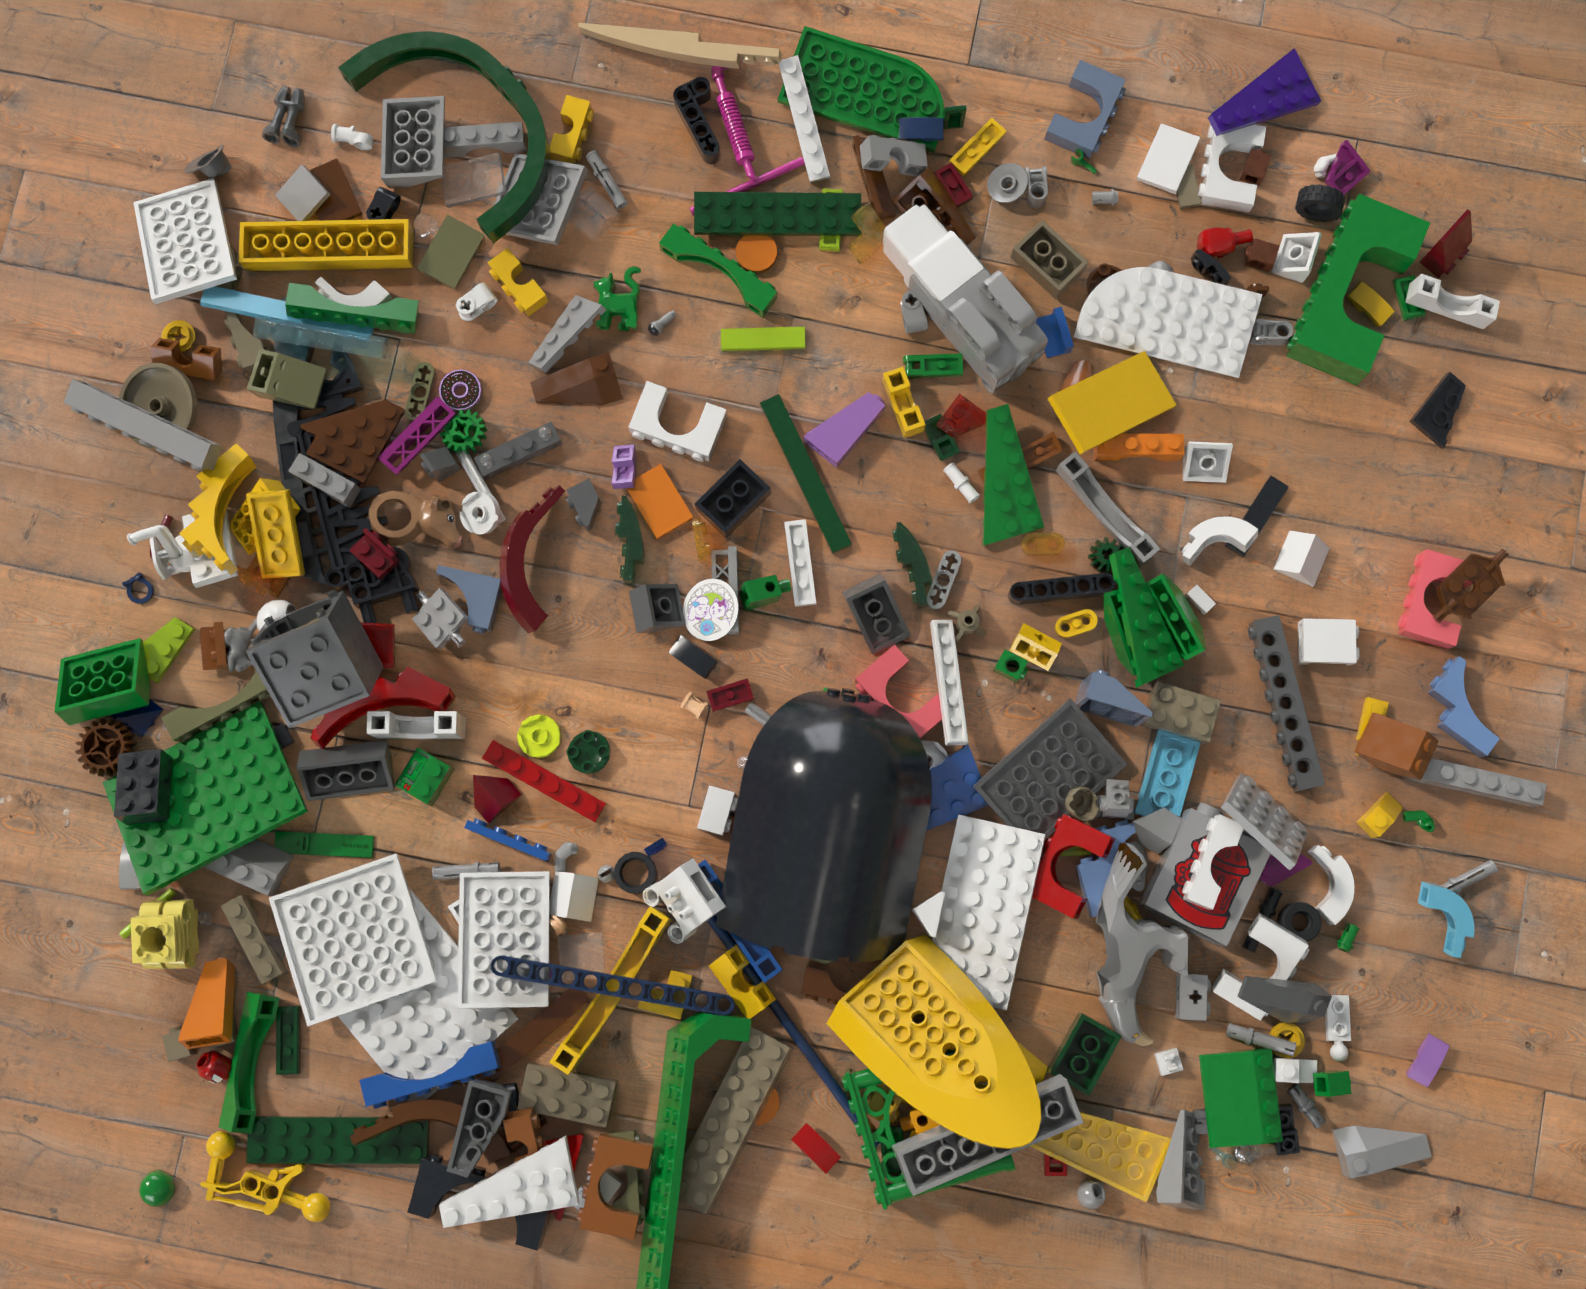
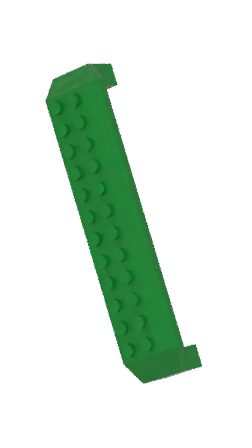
M697 1012L667 1030L646 1203V1219H644L636 1289H668L695 1060L719 1039L749 1042L751 1019Z

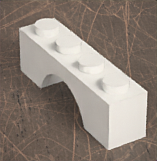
M1424 274L1419 275L1409 284L1406 303L1480 329L1486 328L1496 320L1500 303L1499 300L1481 294L1476 296L1451 294L1442 288L1441 280Z
M1220 814L1210 818L1206 830L1209 832L1206 839H1202L1198 851L1201 853L1198 860H1194L1190 872L1193 874L1190 881H1186L1182 893L1185 894L1183 900L1207 910H1213L1221 888L1216 884L1211 875V862L1214 855L1220 849L1238 845L1244 828L1236 821Z

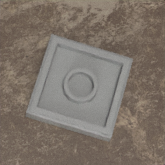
M301 165L275 194L297 221H308L331 195L304 165Z

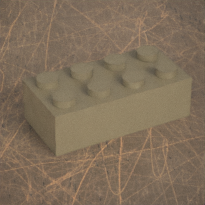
M530 1062L526 1067L517 1109L522 1110L533 1107L534 1113L606 1128L609 1125L618 1080L576 1071L567 1075L556 1067Z

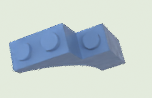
M1458 656L1445 662L1442 666L1444 671L1440 677L1437 675L1431 681L1429 686L1432 688L1428 694L1447 707L1438 719L1441 721L1437 727L1481 758L1488 756L1500 738L1487 729L1471 709L1464 687V671L1467 661Z
M1128 820L1115 823V828L1107 829V825L1096 828L1116 838L1107 859L1095 854V861L1093 857L1081 859V864L1075 866L1083 896L1087 898L1086 907L1089 917H1095L1098 914L1104 886L1119 844L1125 842L1136 832L1134 823L1129 824Z

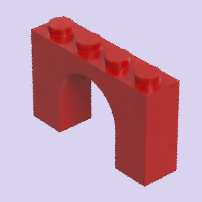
M1063 814L1056 821L1054 827L1056 831L1053 837H1050L1045 845L1047 850L1044 857L1040 859L1032 898L1071 918L1078 919L1087 898L1065 888L1060 883L1056 875L1057 860L1065 850L1072 847H1082L1107 859L1116 838L1069 815Z

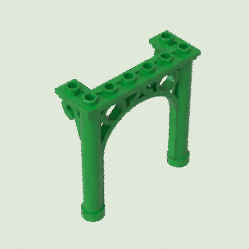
M948 1049L945 1052V1055L952 1056L953 1054H955L956 1050L951 1051L950 1049ZM868 1068L857 1072L846 1069L845 1076H842L845 1092L850 1091L852 1100H848L851 1113H856L858 1122L855 1123L858 1137L862 1136L865 1145H861L864 1159L869 1158L871 1167L867 1168L871 1182L875 1181L877 1186L874 1188L877 1205L882 1204L883 1210L888 1209V1206L892 1205V1203L1002 1171H1007L1008 1173L1016 1170L1012 1154L913 1196L905 1180H903L902 1173L894 1177L887 1171L886 1161L891 1157H896L895 1153L891 1151L886 1153L880 1162L875 1142H882L889 1149L892 1148V1145L897 1144L891 1132L889 1120L890 1106L895 1092L890 1089L889 1093H887L881 1087L876 1086L883 1082ZM867 1088L862 1097L860 1090ZM873 1091L879 1092L886 1099L883 1108L879 1111L872 1110L867 1101V1096ZM866 1112L874 1117L881 1116L884 1113V1119H880L879 1128L874 1132L871 1131ZM884 1128H885V1132H886L887 1138H886L885 1136L881 1135V1134L883 1133V1131H884Z

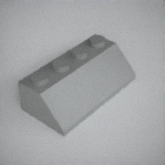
M255 839L203 867L267 896H275L294 855Z

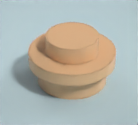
M551 916L549 931L555 937L563 936L566 933L565 928L567 927L565 921L561 917Z

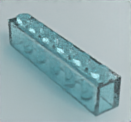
M255 316L253 337L381 359H386L389 340L387 337Z

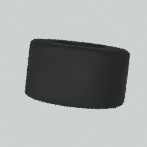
M1294 902L1287 904L1281 909L1277 924L1307 942L1318 935L1321 930L1322 920L1319 912L1312 905L1304 902ZM1295 914H1302L1307 919V927L1303 931H1297L1292 927L1291 919Z

